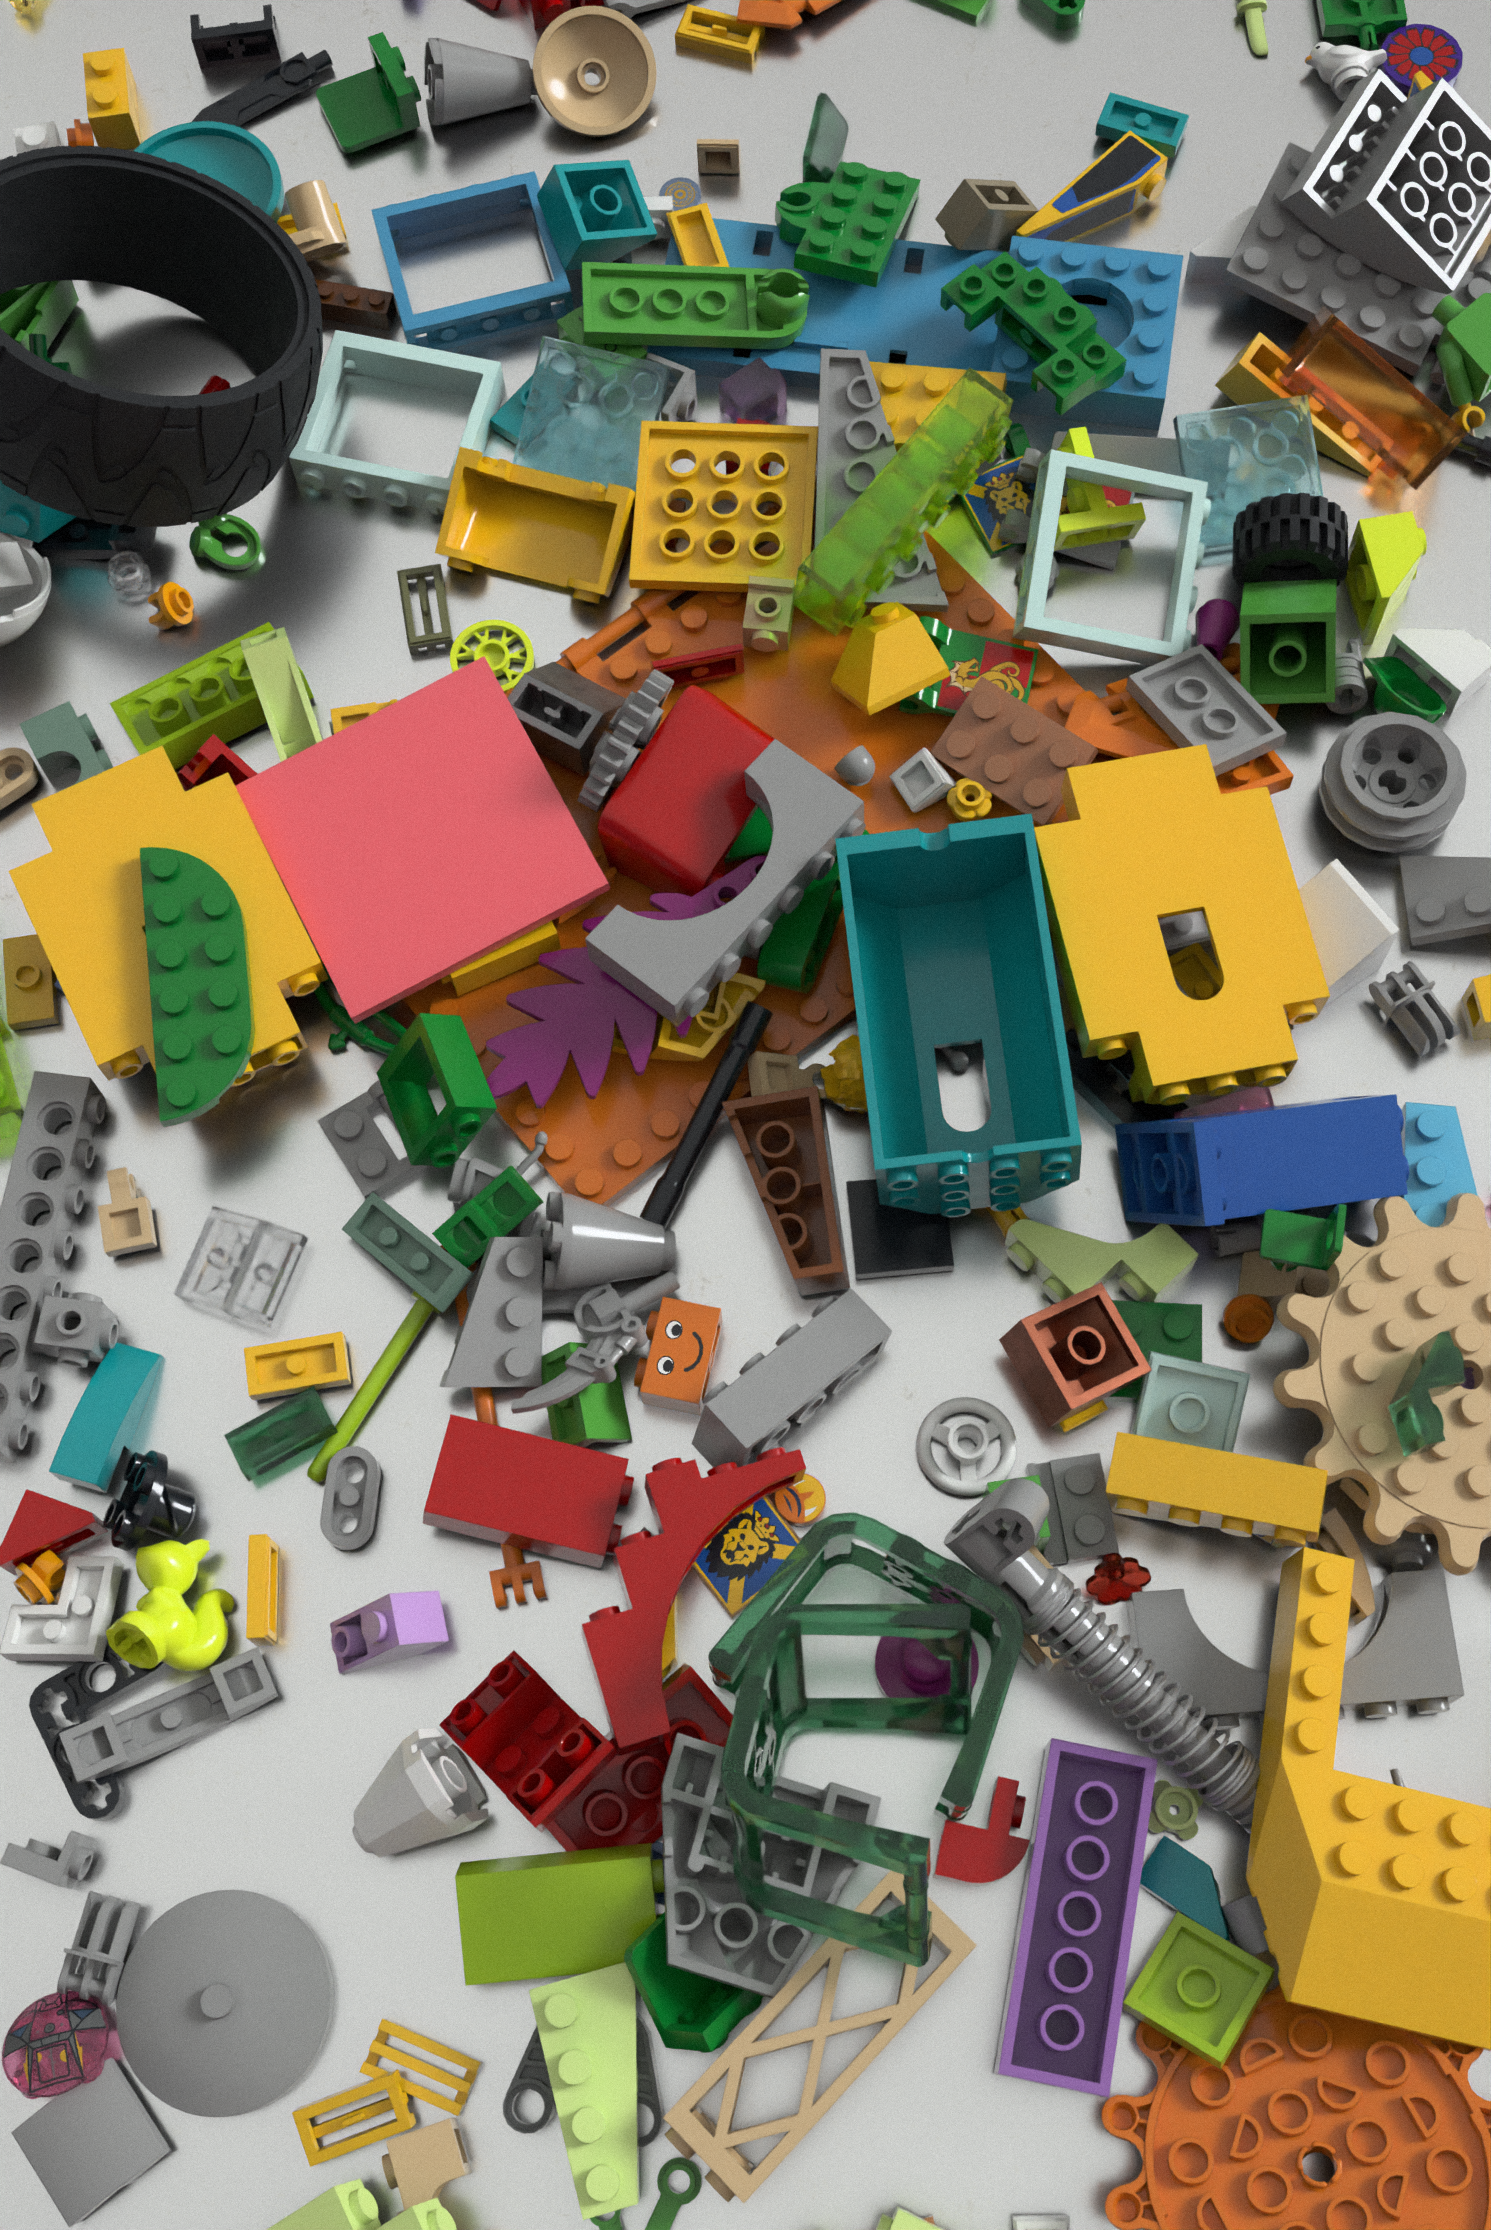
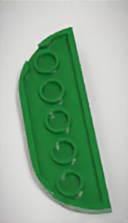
M147 847L140 848L158 1107L160 1123L163 1127H168L190 1121L215 1107L220 1102L219 1098L231 1087L237 1077L241 1078L251 1057L255 1036V1022L246 924L242 909L232 889L216 870L199 858L178 850Z

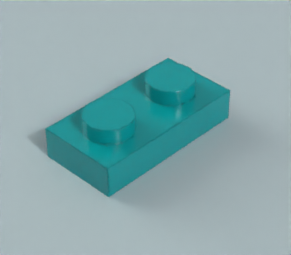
M1110 92L1097 121L1095 135L1118 141L1128 131H1132L1163 155L1174 158L1187 128L1189 115Z

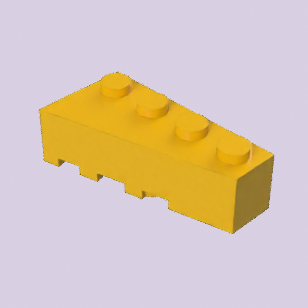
M1117 1432L1106 1495L1114 1514L1169 1521L1188 1527L1204 1526L1218 1528L1224 1533L1240 1537H1251L1252 1533L1274 1536L1273 1541L1279 1544L1305 1547L1306 1541L1318 1542L1328 1470Z

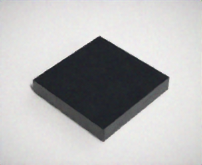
M876 1179L846 1182L856 1279L953 1271L954 1260L948 1217L942 1216L941 1213L928 1214L880 1204Z

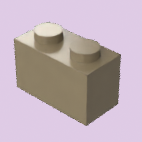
M963 179L935 220L945 231L944 236L948 243L958 250L1009 251L1011 238L1016 236V230L1039 210L1015 181Z

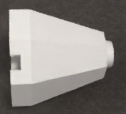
M435 1727L418 1729L401 1741L353 1811V1835L358 1845L365 1852H374L379 1858L471 1831L489 1818L487 1808L478 1810V1804L486 1799L485 1790L459 1748L452 1744L444 1749L437 1743L444 1735Z

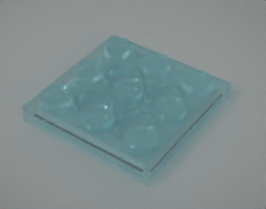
M542 336L512 464L591 483L594 481L601 483L605 487H608V483L631 488L636 492L641 420L659 421L671 368L668 365Z
M1308 395L1176 415L1173 419L1182 477L1208 482L1206 498L1210 499L1211 508L1206 524L1201 526L1199 542L1204 543V550L1233 545V523L1236 521L1237 514L1240 511L1246 510L1248 504L1259 502L1263 497L1277 496L1280 493H1309L1310 496L1324 497Z

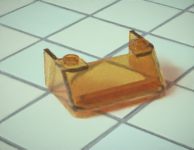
M1325 306L1314 316L1278 364V368L1283 373L1278 380L1297 397L1303 390L1314 397L1376 452L1382 459L1377 467L1395 483L1403 477L1415 491L1467 435L1458 424Z

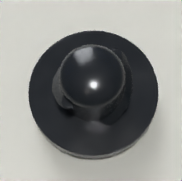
M151 1450L145 1455L135 1452L131 1456L124 1472V1480L127 1481L121 1498L120 1500H112L103 1520V1527L112 1530L111 1542L114 1547L124 1551L131 1550L142 1538L146 1529L172 1539L180 1538L189 1529L196 1512V1499L190 1492L165 1484L168 1471V1459L165 1454Z

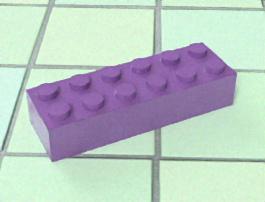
M1051 1738L1047 1743L994 2074L1100 2097H1109L1158 1759Z

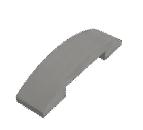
M253 1648L209 1668L210 1673L119 1713L111 1715L110 1712H107L59 1733L77 1783L81 1784L106 1776L175 1749L240 1718L277 1697V1691L259 1648Z

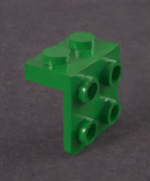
M383 32L368 37L374 68L322 86L316 91L318 103L342 151L346 153L354 152L421 127L416 103L421 101L417 83L413 76L406 78L404 74L406 66L398 46L391 48Z
M665 1912L628 1946L624 1953L626 1966L666 2048L693 2050L702 2053L712 2052L724 2045L728 2040V2034L745 2016L755 2012L762 2003V1998L764 1997L762 1995L668 1966L666 1959Z

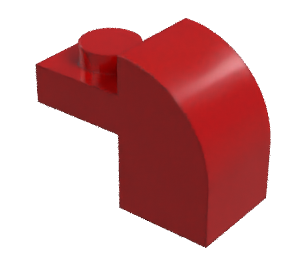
M1000 1776L997 1777L986 1829L945 1820L932 1878L966 1886H986L1005 1878L1018 1866L1026 1854L1030 1842L1028 1839L1009 1835L1010 1827L1020 1829L1026 1797L1017 1795L1019 1781Z

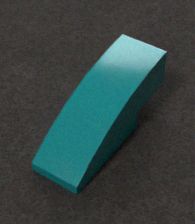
M116 1342L114 1348L108 1351L97 1368L69 1421L50 1466L49 1472L59 1480L107 1493L123 1448L130 1449L163 1359L161 1354Z

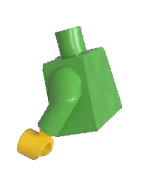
M1483 293L1467 308L1450 295H1447L1438 303L1432 313V317L1444 326L1436 348V354L1452 406H1458L1459 409L1452 415L1450 425L1452 428L1466 433L1470 431L1466 421L1467 417L1472 428L1482 426L1485 421L1484 411L1478 406H1472L1471 401L1475 399L1480 402L1491 393V293Z

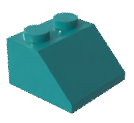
M629 160L553 165L537 194L564 270L581 269L582 262L611 263L654 240L657 236V231Z

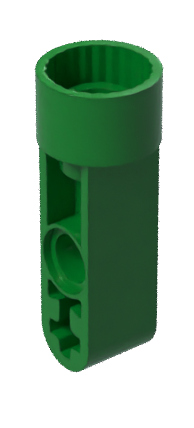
M864 830L862 835H868L869 832ZM837 855L828 874L819 881L814 879L804 890L803 898L795 910L790 914L783 913L774 922L773 929L761 951L757 966L758 979L765 980V984L801 993H808L813 987L843 911Z

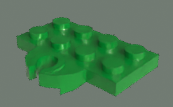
M840 161L830 183L813 181L797 183L785 188L780 193V201H776L775 222L780 230V239L789 243L799 244L795 252L794 268L876 288L919 195L921 180L908 177L901 172H886L868 168L859 162L847 163Z

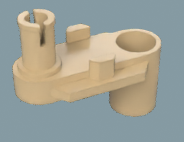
M323 180L302 183L285 193L286 201L298 231L288 235L302 252L307 262L331 255L346 247V239Z

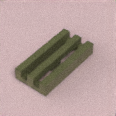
M441 564L397 571L410 655L418 654L419 648L427 647L428 652L436 651L437 645L445 644L446 649L452 648L454 642ZM431 576L434 577L442 632L434 633L426 577ZM413 579L417 580L425 635L421 636L416 635L408 580Z

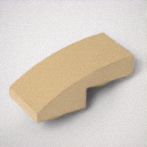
M1333 1508L1322 1516L1318 1542L1312 1543L1316 1550L1355 1559L1349 1616L1358 1625L1375 1611L1374 1593L1370 1575L1359 1546L1346 1522L1337 1509Z

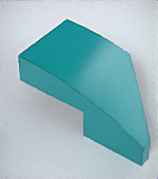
M1164 1835L1142 1868L1140 1887L1176 1911L1225 1940L1230 1941L1221 1909L1219 1885L1214 1878L1212 1868Z

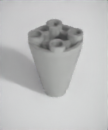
M548 1193L546 1220L551 1221L549 1230H542L540 1237H543L544 1259L542 1290L566 1291L659 1274L661 1269H672L676 1249L674 1231L664 1230L662 1225L569 1193Z

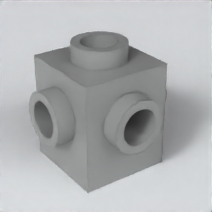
M83 1292L73 1293L72 1298L45 1295L34 1343L47 1356L58 1357L57 1361L59 1363L73 1367H87L88 1361L101 1363L108 1349L114 1348L118 1338L119 1324L115 1319L116 1316L102 1302L103 1299L99 1296Z

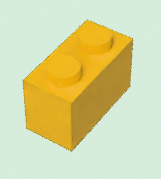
M124 48L83 53L88 120L98 146L124 150L137 148L141 144L136 82Z

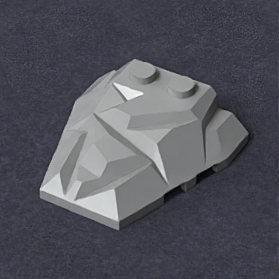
M677 1733L661 1784L667 1965L773 1999L813 1938L812 1934L838 1899L841 1894L840 1891L851 1873L868 1852L881 1797L834 1782H830L823 1790L728 1760L726 1759L727 1748Z

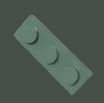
M374 1192L368 1196L341 1229L442 1313L445 1312L475 1275Z

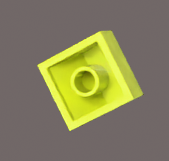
M1413 511L1358 520L1348 549V569L1345 584L1363 646L1373 644L1401 605L1411 581L1416 578L1417 566L1421 556L1426 554V535L1422 528H1417Z

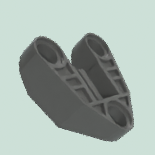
M637 2011V2103L646 2105L654 2116V2124L649 2134L644 2137H638L639 2147H644L653 2142L661 2133L664 2124V2109L652 2034ZM537 2025L503 2102V2115L507 2124L515 2131L523 2134L534 2133L546 2127L556 2110ZM528 2089L538 2092L544 2101L543 2115L537 2122L530 2124L521 2122L516 2117L513 2105L516 2096L521 2091Z

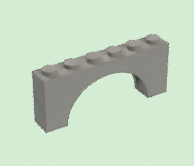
M774 739L744 771L746 795L762 810L773 834L768 856L749 886L720 908L683 920L650 919L627 911L617 904L585 938L591 962L677 1027L688 1016L694 1017L704 1008L709 999V993L720 981L727 982L734 976L740 967L741 958L752 946L758 948L767 940L773 929L774 922L783 913L790 914L795 910L803 898L804 890L814 879L819 881L828 874L837 855L835 839L860 836L865 830L864 801L777 739Z
M1444 1569L1392 1572L1381 1581V1609L1372 1635L1364 1647L1352 1659L1344 1663L1338 1720L1345 1719L1344 1711L1364 1709L1366 1718H1380L1397 1715V1707L1417 1705L1418 1714L1441 1713L1450 1711L1449 1703L1464 1696ZM1184 1589L1132 1592L1126 1600L1131 1648L1142 1647V1659L1144 1661L1149 1659L1156 1661L1155 1674L1160 1671L1168 1672L1167 1682L1162 1689L1169 1684L1179 1682L1181 1689L1175 1701L1183 1695L1191 1694L1193 1702L1188 1712L1195 1707L1204 1706L1205 1715L1201 1722L1209 1718H1216L1218 1720L1216 1730L1240 1727L1239 1719L1260 1717V1724L1263 1726L1269 1673L1247 1667L1228 1657L1215 1647L1195 1623L1186 1602ZM1163 1676L1155 1680V1682L1158 1685L1163 1679ZM1174 1687L1173 1689H1171V1690L1168 1691L1167 1693H1168L1170 1696H1172V1694L1174 1693L1176 1687ZM1186 1699L1179 1705L1182 1708H1184L1188 1702V1699ZM1201 1711L1196 1712L1192 1717L1197 1720ZM1213 1722L1208 1724L1209 1730L1211 1729Z

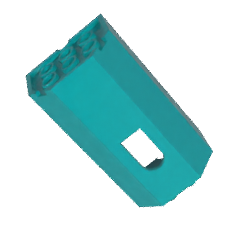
M1032 814L948 824L947 828L936 833H924L919 828L835 839L880 1204L928 1214L941 1213L944 1217H960L969 1214L971 1209L991 1207V1210L999 1212L1014 1210L1021 1205L1020 1203L1033 1201L1080 1179L1082 1141ZM982 1043L991 1114L988 1121L981 1128L970 1132L959 1131L951 1127L943 1116L934 1049Z

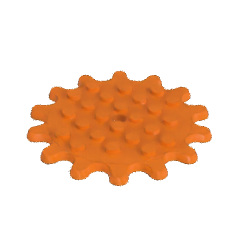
M1280 1984L1274 1990L1264 1993L1221 2070L1143 2021L1139 2024L1136 2030V2043L1138 2049L1156 2067L1158 2074L1157 2085L1152 2092L1145 2096H1113L1105 2102L1102 2109V2123L1106 2131L1110 2135L1136 2146L1143 2161L1142 2171L1137 2179L1129 2184L1114 2188L1107 2195L1105 2214L1115 2228L1120 2230H1491V2101L1477 2096L1471 2089L1468 2081V2070L1471 2064L1482 2054L1483 2049L1286 2003ZM1315 2152L1323 2153L1330 2158L1335 2168V2174L1329 2182L1315 2181L1307 2174H1304L1302 2161L1308 2154Z

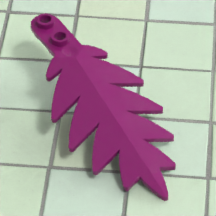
M756 856L749 859L692 897L679 893L652 894L650 904L662 912L640 911L632 913L656 920H683L709 913L727 904L720 899H734L748 887L759 873L767 856ZM607 915L584 920L582 929L591 933ZM587 947L563 949L541 954L538 959L539 965L575 983L545 985L507 995V1005L540 1022L517 1027L497 1035L486 1042V1049L503 1059L486 1080L494 1101L527 1085L535 1106L541 1109L559 1083L570 1054L587 1097L589 1099L596 1098L610 1060L614 1038V1023H616L635 1074L637 1076L643 1075L652 1049L657 1011L591 962ZM688 1016L678 1027L674 1025L679 1038H686L693 1017Z

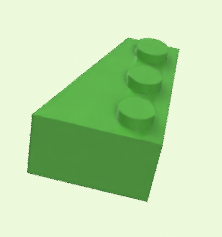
M72 280L35 283L0 294V328L27 350H29V334L47 335L48 350L79 301Z

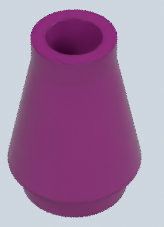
M1219 598L1211 599L1198 609L1195 615L1197 646L1202 644L1218 661L1222 659L1224 650L1240 626V617L1236 607L1231 602Z

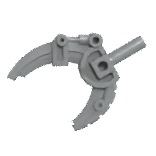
M669 1271L619 1297L610 1283L566 1291L542 1290V1314L573 1313L579 1333L586 1338L589 1344L586 1348L579 1346L565 1362L567 1368L565 1372L550 1382L528 1391L523 1398L514 1399L511 1406L512 1413L516 1414L542 1409L575 1395L591 1383H610L614 1381L617 1376L614 1365L620 1357L627 1355L632 1348L638 1349L643 1347L648 1341L641 1319L630 1314L680 1289V1284L675 1274Z

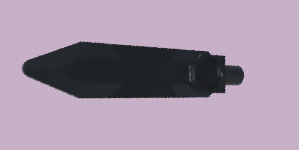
M326 50L308 59L301 52L283 62L281 66L202 109L192 122L215 121L238 127L293 95L302 93L320 83L318 73L332 66V60Z

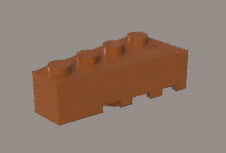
M818 1086L722 1102L801 1295L850 1288L826 1111Z

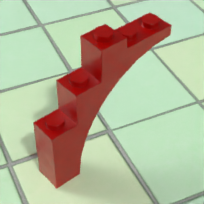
M784 1447L774 1448L756 1456L757 1462L737 1467L736 1462L724 1463L708 1470V1477L701 1478L695 1459L682 1463L681 1458H671L659 1462L652 1467L653 1472L646 1474L644 1488L659 1535L652 1536L650 1531L638 1532L621 1540L622 1546L614 1548L613 1561L629 1610L620 1612L619 1606H611L595 1611L589 1615L590 1622L582 1624L581 1632L618 1756L669 1740L671 1730L662 1691V1645L668 1615L681 1583L704 1547L735 1516L765 1496L803 1480L806 1466L800 1449L786 1453Z

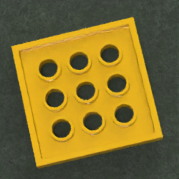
M641 420L629 571L630 588L748 592L749 576L795 580V594L809 595L818 426ZM679 459H689L695 464L694 468L686 473H678L671 466ZM725 460L734 461L739 465L736 472L728 475L719 473L715 467ZM767 462H777L784 468L781 473L775 476L764 475L759 470ZM677 498H685L692 503L691 508L682 513L673 512L668 508V505ZM720 500H730L737 505L736 509L729 514H719L712 508ZM766 501H773L781 506V510L772 516L762 515L758 512L757 508ZM673 538H683L689 542L688 548L680 553L670 552L665 548V545ZM720 539L728 540L734 545V548L727 554H716L710 550L711 544ZM763 541L774 542L779 547L778 551L770 556L759 555L754 548Z

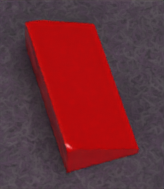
M742 643L654 660L650 661V667L652 672L656 669L674 680L672 688L739 675L745 672Z

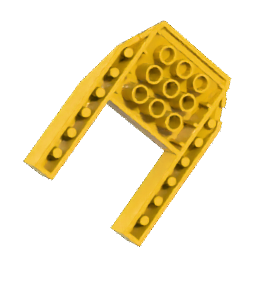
M1303 1547L1282 1562L1259 1757L1260 1774L1254 1800L1246 1880L1251 1895L1257 1898L1267 1929L1263 1933L1269 1951L1276 1958L1279 1966L1277 1976L1286 2003L1491 2051V1808L1333 1770L1355 1559Z

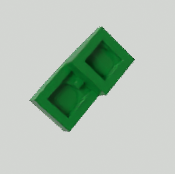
M511 1165L472 1200L465 1203L432 1234L452 1257L466 1268H469L484 1255L490 1237H505L544 1201Z

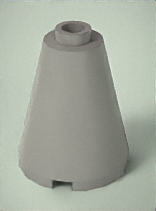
M437 37L428 38V42L425 44L424 84L428 85L430 99H426V108L431 126H443L527 105L530 103L531 95H537L532 69H530L529 61L526 59Z

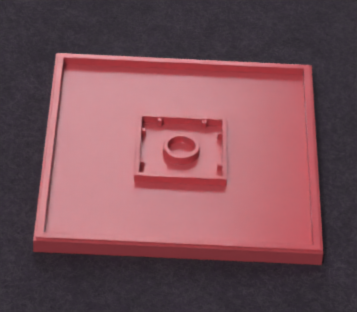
M485 656L235 786L355 1024L611 889Z

